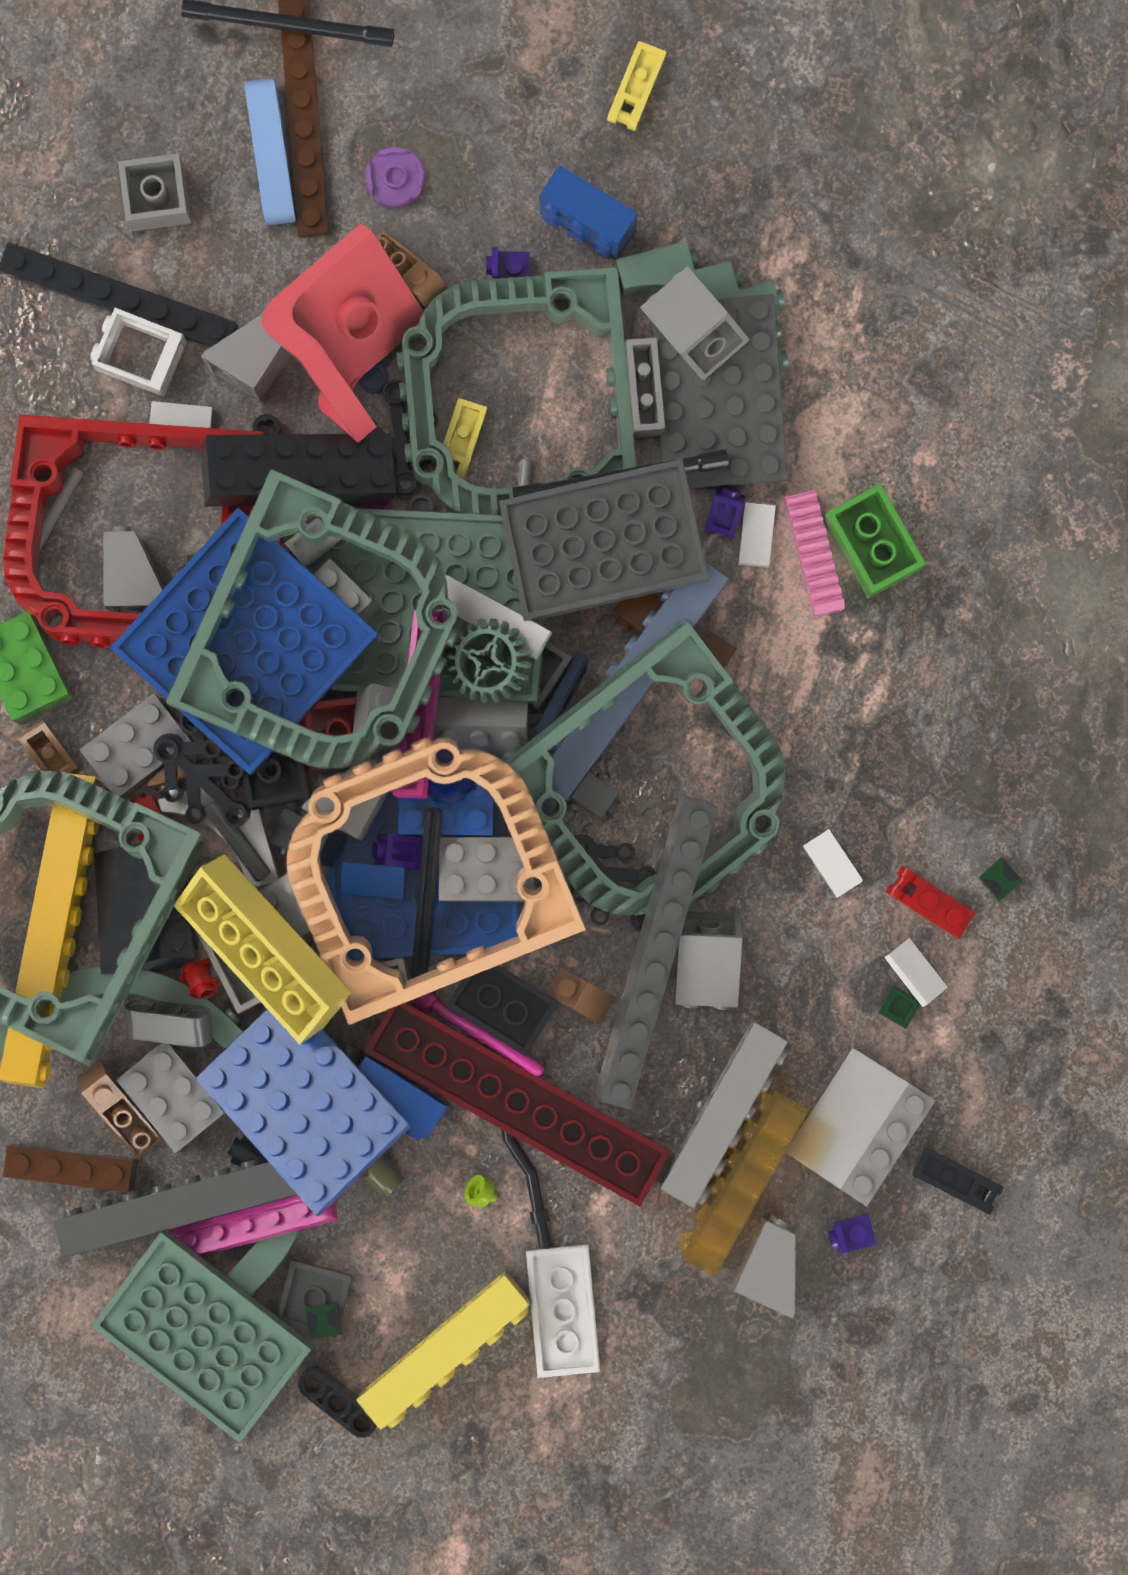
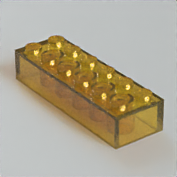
M771 1089L769 1094H762L757 1102L758 1114L754 1121H747L741 1130V1137L744 1139L738 1149H731L725 1159L727 1160V1169L723 1176L719 1175L714 1178L710 1185V1193L712 1195L707 1204L699 1205L693 1216L694 1220L697 1221L692 1231L686 1229L678 1242L679 1249H681L679 1252L681 1258L713 1277L717 1275L809 1109Z

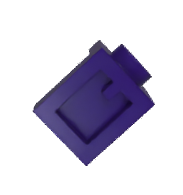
M492 247V256H486V275H492V279L529 276L530 253L499 251V247Z
M724 486L723 489L717 488L705 529L734 538L746 496L742 495L741 491L734 487Z
M377 834L371 849L374 865L420 869L423 838Z
M868 1213L831 1222L833 1230L828 1231L832 1249H838L841 1255L877 1245Z

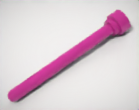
M436 991L413 999L412 1006L418 1010L436 1013L533 1075L540 1076L543 1074L544 1067L527 1055L524 1056L446 1007L445 1004L439 1001L440 998L436 996Z

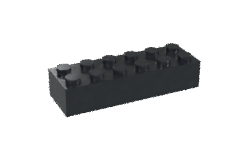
M391 433L368 434L359 443L348 434L205 435L200 446L205 507L254 506L271 469L336 497L347 505L388 504L396 494Z

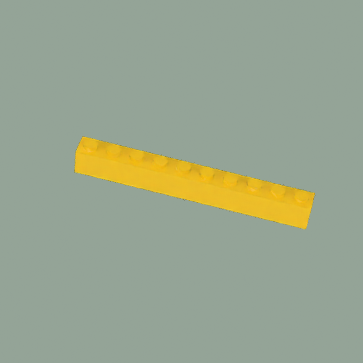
M72 774L105 789L103 783L95 776ZM52 806L15 994L32 1000L35 995L42 992L52 993L61 999L63 988H66L69 983L70 972L67 966L69 957L74 955L76 947L73 935L75 926H79L82 916L81 908H79L80 899L87 890L88 881L85 874L87 865H91L93 860V847H91L93 835H96L99 829V823L66 808ZM53 1003L45 1006L43 1010L44 1018L51 1016L54 1012ZM8 1027L0 1066V1080L8 1084L44 1089L45 1081H48L51 1075L52 1066L49 1058L51 1050L54 1049Z

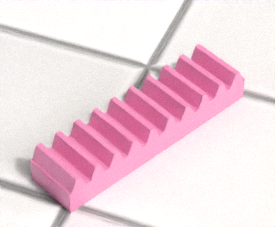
M811 490L785 497L784 502L813 616L817 617L844 610L845 602L842 598V590L835 571V563L832 559V552L826 536V528L823 524V516L820 512L816 491Z

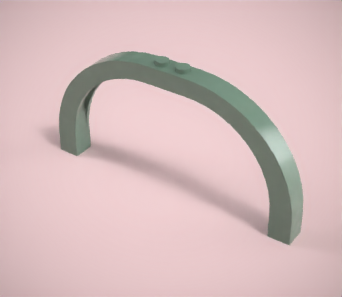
M101 967L70 972L67 987L63 988L61 1000L68 1002L88 994L93 996L103 995L114 974L102 975ZM151 970L140 971L129 994L145 996L158 1001L209 1008L211 1012L212 1038L225 1050L245 1031L239 1025L242 1019L229 1007L224 1011L210 998L203 1000L192 998L189 995V985L181 983L180 980ZM0 1023V1061H2L8 1026ZM301 1230L257 1241L226 1277L252 1296L288 1255Z

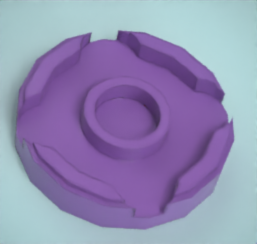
M404 147L382 149L375 154V157L366 166L365 182L368 192L377 203L387 208L399 209L411 205L420 197L425 188L426 175L421 160Z

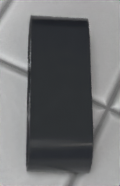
M319 1366L309 1367L302 1373L298 1380V1388L300 1393L358 1438L368 1437L375 1431L377 1425L373 1420L372 1426L367 1429L357 1426L355 1417L358 1414L367 1413L356 1401L358 1395ZM311 1374L317 1375L322 1382L321 1388L318 1390L309 1389L305 1382L306 1377ZM332 1395H343L346 1398L347 1406L344 1409L334 1408L330 1402Z

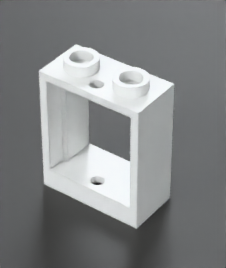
M114 308L112 315H107L102 326L104 334L101 342L96 343L92 349L90 359L93 361L91 364L100 373L164 397L187 343L184 335ZM124 325L166 341L151 380L108 364Z

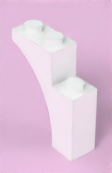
M217 782L216 784L223 790L222 784ZM200 787L201 804L206 807L214 800ZM176 789L169 791L171 796L177 797L178 792ZM187 791L176 802H169L165 798L158 799L161 812L186 816L188 808ZM193 808L192 815L199 819L201 816L200 811ZM241 809L234 811L237 817H243ZM259 809L250 810L251 816L249 821L239 828L270 869V874L261 881H255L237 857L244 876L257 890L266 887L280 878L263 814ZM206 816L201 822L212 828L223 838L210 818Z

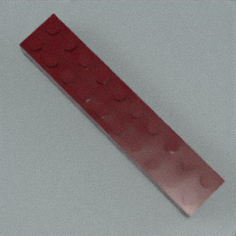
M406 1002L387 1010L364 1051L366 1054L641 1207L671 1152L655 1141L546 1080L533 1075L521 1066Z

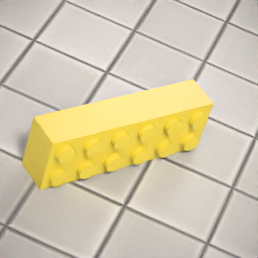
M225 854L200 867L173 905L299 1044L321 1031L352 994Z
M505 1270L362 1390L356 1401L380 1430L386 1425L392 1429L406 1417V1409L411 1404L417 1408L430 1397L429 1394L432 1392L430 1388L436 1383L439 1387H442L453 1378L456 1372L455 1367L460 1363L464 1367L471 1363L481 1351L479 1349L480 1346L485 1342L489 1346L496 1342L504 1334L503 1327L511 1321L515 1325L528 1314L527 1311L529 1309L527 1307L529 1306L530 1298L508 1271Z

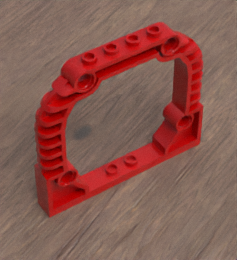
M19 415L10 478L12 496L3 552V571L11 594L23 609L38 619L40 626L52 639L60 640V643L70 646H77L79 642H88L94 647L109 648L110 644H114L140 614L81 610L66 595L56 592H45L39 581L38 558L48 497L54 496L62 490L64 478L61 472L84 452L85 441L117 443V445L124 448L145 445L154 450H165L166 447L199 449L201 454L200 446L205 435H260L264 433L260 431ZM52 473L49 480L45 482L39 481L43 474ZM223 506L221 525L237 508L249 517L254 506ZM63 616V620L59 625L50 626L51 620L54 617Z

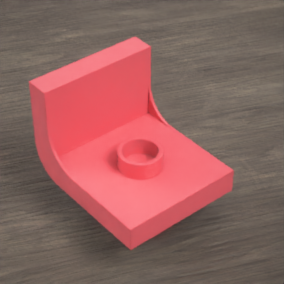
M360 223L270 301L263 312L261 324L265 332L300 361L320 390L318 405L323 414L359 443L377 426L353 393V389L364 374L402 342L403 335L408 329L418 325L424 311L375 234Z

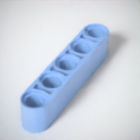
M275 77L245 81V93L266 226L296 222L294 197Z

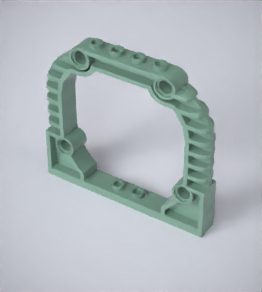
M617 267L544 272L543 276L494 278L459 283L437 295L422 313L418 325L408 329L403 335L402 352L396 353L397 370L404 373V382L399 383L400 401H406L407 413H401L403 432L409 431L410 442L404 443L405 461L411 462L413 476L422 484H430L438 498L454 512L502 515L499 501L514 498L512 488L494 489L478 487L455 475L451 452L443 443L435 439L430 369L436 365L440 358L442 333L458 320L476 315L545 311L548 319L555 324H564L573 319L586 327L596 337L608 336L611 368L606 369L608 387L613 386L614 398H609L610 416L616 417L618 449L609 450L602 461L590 471L579 467L571 469L567 472L564 480L636 467ZM564 300L569 308L565 311H559L554 307L553 302ZM417 339L423 341L426 347L421 351H414L410 348L409 343ZM424 460H431L435 463L436 469L433 472L427 473L421 470L419 464Z
M271 469L166 703L224 730L317 768L339 769L353 766L370 758L382 747L389 749L398 747L405 740L407 733L414 734L420 717L416 715L420 704L426 705L433 691V688L429 686L433 675H440L446 662L442 654L446 645L449 647L453 646L459 632L458 629L454 628L457 622V610L454 603L448 599L446 576L439 559L431 548L414 534L342 503L336 497ZM318 518L323 521V526L318 532H309L306 529V523L310 519ZM301 533L308 542L321 543L331 535L396 563L412 575L421 589L422 594L415 613L417 624L422 634L391 703L379 706L371 711L360 732L336 737L316 733L253 705V695L248 687L241 682H229L222 670L219 657L215 653L208 651L222 618H228L232 612L235 601L231 598L235 589H241L246 581L248 572L245 571V567L259 538L273 542L288 535ZM438 608H446L451 615L448 621L438 623L432 617L433 612ZM234 691L244 693V702L238 707H232L228 704V697ZM388 723L395 724L399 728L398 735L390 740L381 736L382 727Z
M684 620L679 621L504 761L518 773L526 784L566 879L590 904L613 914H646L657 874L646 878L637 886H630L613 881L598 868L562 821L567 806L564 798L552 789V774L555 761L547 751L575 728L581 730L593 720L591 716L600 708L604 711L611 707L618 700L616 696L643 674L654 682L677 684L680 695L691 703H706L743 750L752 768V794L744 799L736 808L733 817L734 827L705 850L688 911L696 904L695 900L704 892L708 894L714 891L721 883L719 880L728 873L734 874L739 871L745 864L744 860L750 855H757L765 850L769 845L768 841L776 835L779 829V819L775 812L783 797L782 793L786 777L780 747L771 732L733 684V680L689 622ZM700 679L703 684L700 693L692 695L690 685L694 680ZM554 798L556 800L555 808L551 812H542L541 806L544 800ZM766 815V825L762 829L756 830V819Z
M59 771L32 772L17 780L13 779L0 788V833H5L12 829L27 808L53 805L69 809L118 832L121 847L134 858L144 860L149 879L159 887L143 920L139 919L132 930L133 939L128 948H124L117 959V965L119 966L101 999L88 994L79 999L64 1002L52 993L42 992L35 995L32 1000H29L0 986V1023L91 1067L208 840L201 833L138 803H132L72 774ZM138 834H144L143 842L139 846L132 847L133 838ZM53 1003L54 1012L51 1016L44 1018L43 1010L45 1006Z

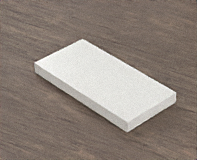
M588 1244L526 1250L538 1378L600 1372Z

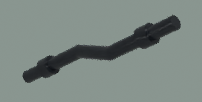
M501 1129L504 1144L526 1177L532 1208L529 1214L531 1225L535 1224L539 1249L551 1247L547 1225L550 1219L548 1209H544L537 1170L517 1139Z

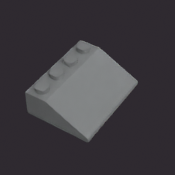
M852 1048L785 1150V1153L867 1207L935 1103V1100Z

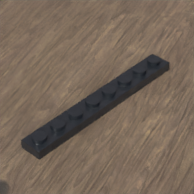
M10 242L7 243L0 262V274L113 313L114 308L120 309L184 335L185 339L208 347H212L235 332L237 328L235 321Z

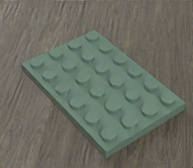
M167 1230L159 1233L91 1326L239 1443H241L314 1347L306 1338Z

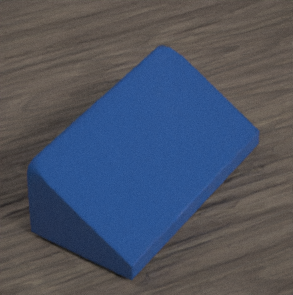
M342 862L341 894L403 899L406 868Z

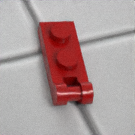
M901 866L897 872L898 878L893 885L890 884L885 893L956 939H959L975 912L917 876L908 868ZM909 883L916 887L911 897L904 893Z

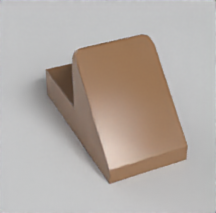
M44 720L17 736L19 742L41 771L70 773L78 768L74 759L58 739L54 728Z
M560 967L546 992V995L598 1024L602 1022L615 998Z

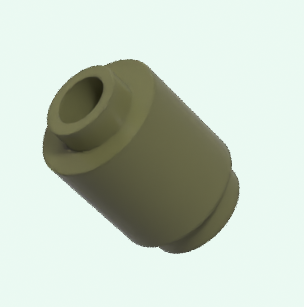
M384 1154L367 1169L369 1176L363 1177L378 1193L382 1192L386 1197L404 1180L399 1174L400 1170Z

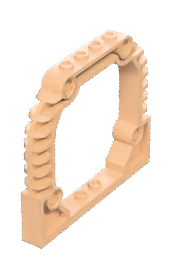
M430 737L413 743L414 749L401 753V750L398 749L385 754L382 757L384 761L372 765L370 761L362 763L353 768L354 773L342 777L340 773L323 780L324 785L317 788L311 795L309 812L297 825L289 844L287 872L292 890L320 952V959L352 992L341 1006L349 1025L585 930L584 921L530 792L518 773L501 759L480 750L460 749L458 744L451 738L444 737L431 741ZM444 748L449 749L454 757L450 762L442 763L435 756L437 751ZM425 776L434 782L442 784L456 782L467 777L487 789L500 807L524 865L516 879L518 893L525 900L523 910L516 923V930L519 936L484 949L483 946L476 947L466 953L467 957L457 961L454 958L446 959L436 965L437 969L404 982L399 970L387 967L371 958L372 947L367 939L361 936H351L347 930L323 875L319 857L321 839L323 835L335 831L346 822L351 806ZM321 797H328L334 802V808L329 811L321 810L317 805V800ZM529 877H537L540 879L541 885L535 890H529L524 886V882ZM351 949H359L364 953V958L354 961L348 957L347 952Z

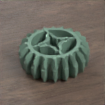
M491 618L487 625L485 619H478L477 628L473 623L466 625L468 635L463 631L458 632L457 636L461 643L454 642L452 648L457 649L456 654L447 655V659L455 660V665L449 666L448 671L458 673V675L453 677L452 682L453 684L463 682L459 691L462 694L470 691L469 698L471 700H477L480 696L481 702L487 704L492 697L494 703H500L502 694L507 699L513 697L510 687L516 691H521L522 686L517 681L518 679L528 680L529 678L522 670L523 668L532 667V663L524 662V657L532 654L531 650L521 649L527 643V639L519 638L515 640L520 630L513 628L509 631V622L503 621L499 626L498 620ZM487 635H495L493 641L489 642L485 649L472 648L478 639ZM503 642H505L510 649L512 656V665L506 662L503 658V650L505 647L502 645ZM478 655L491 656V659L500 666H488V663L484 661L485 659ZM468 658L472 659L476 664V672L474 674L477 677L476 680L473 679L469 672ZM497 671L507 674V677L498 685L493 687L484 686L486 681L490 680Z

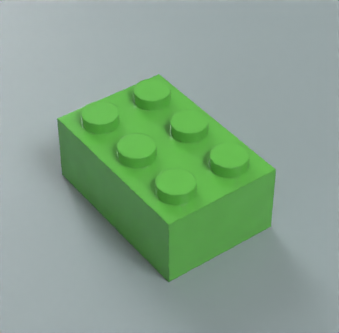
M881 483L828 511L823 518L867 599L921 571L926 565Z
M27 611L0 624V697L11 721L18 725L75 698L37 618Z

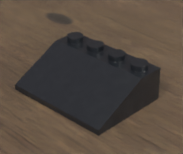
M143 841L133 843L132 847L139 846ZM122 847L94 853L102 975L115 973L119 966L117 965V959L124 948H128L133 939L132 930L139 919L143 920L159 889L149 879L144 860L134 858ZM189 876V878H188V880H187V882H186V884H185V886H184V888H183L181 894L183 893V891L185 890V888H186V887L188 886V884L190 883V876ZM173 907L141 971L183 967V965L190 961L196 962L194 928L175 907Z

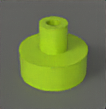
M479 1174L469 1180L464 1192L466 1203L479 1209L484 1208L488 1203H494L498 1196L497 1192L494 1191L493 1181Z

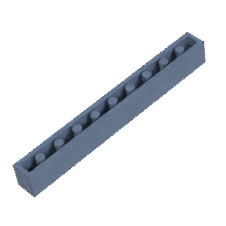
M705 562L709 581L665 591L661 597V600L664 602L658 612L652 610L642 623L646 627L639 638L633 635L623 649L627 652V655L621 663L615 660L605 675L608 678L679 621L689 622L694 629L725 587L729 578ZM645 674L616 696L618 700L611 707L604 711L600 708L591 716L593 720L581 730L575 728L566 738L560 740L550 749L554 753L552 758L555 761L552 774V789L557 791L566 803L654 684V681L648 679ZM554 798L544 800L541 806L542 812H551L556 806V800Z

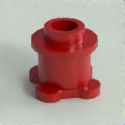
M210 958L197 962L190 961L182 967L184 971L179 976V980L181 983H188L190 987L189 995L192 998L207 999L215 993L219 986L218 980L212 977L209 970L213 965Z

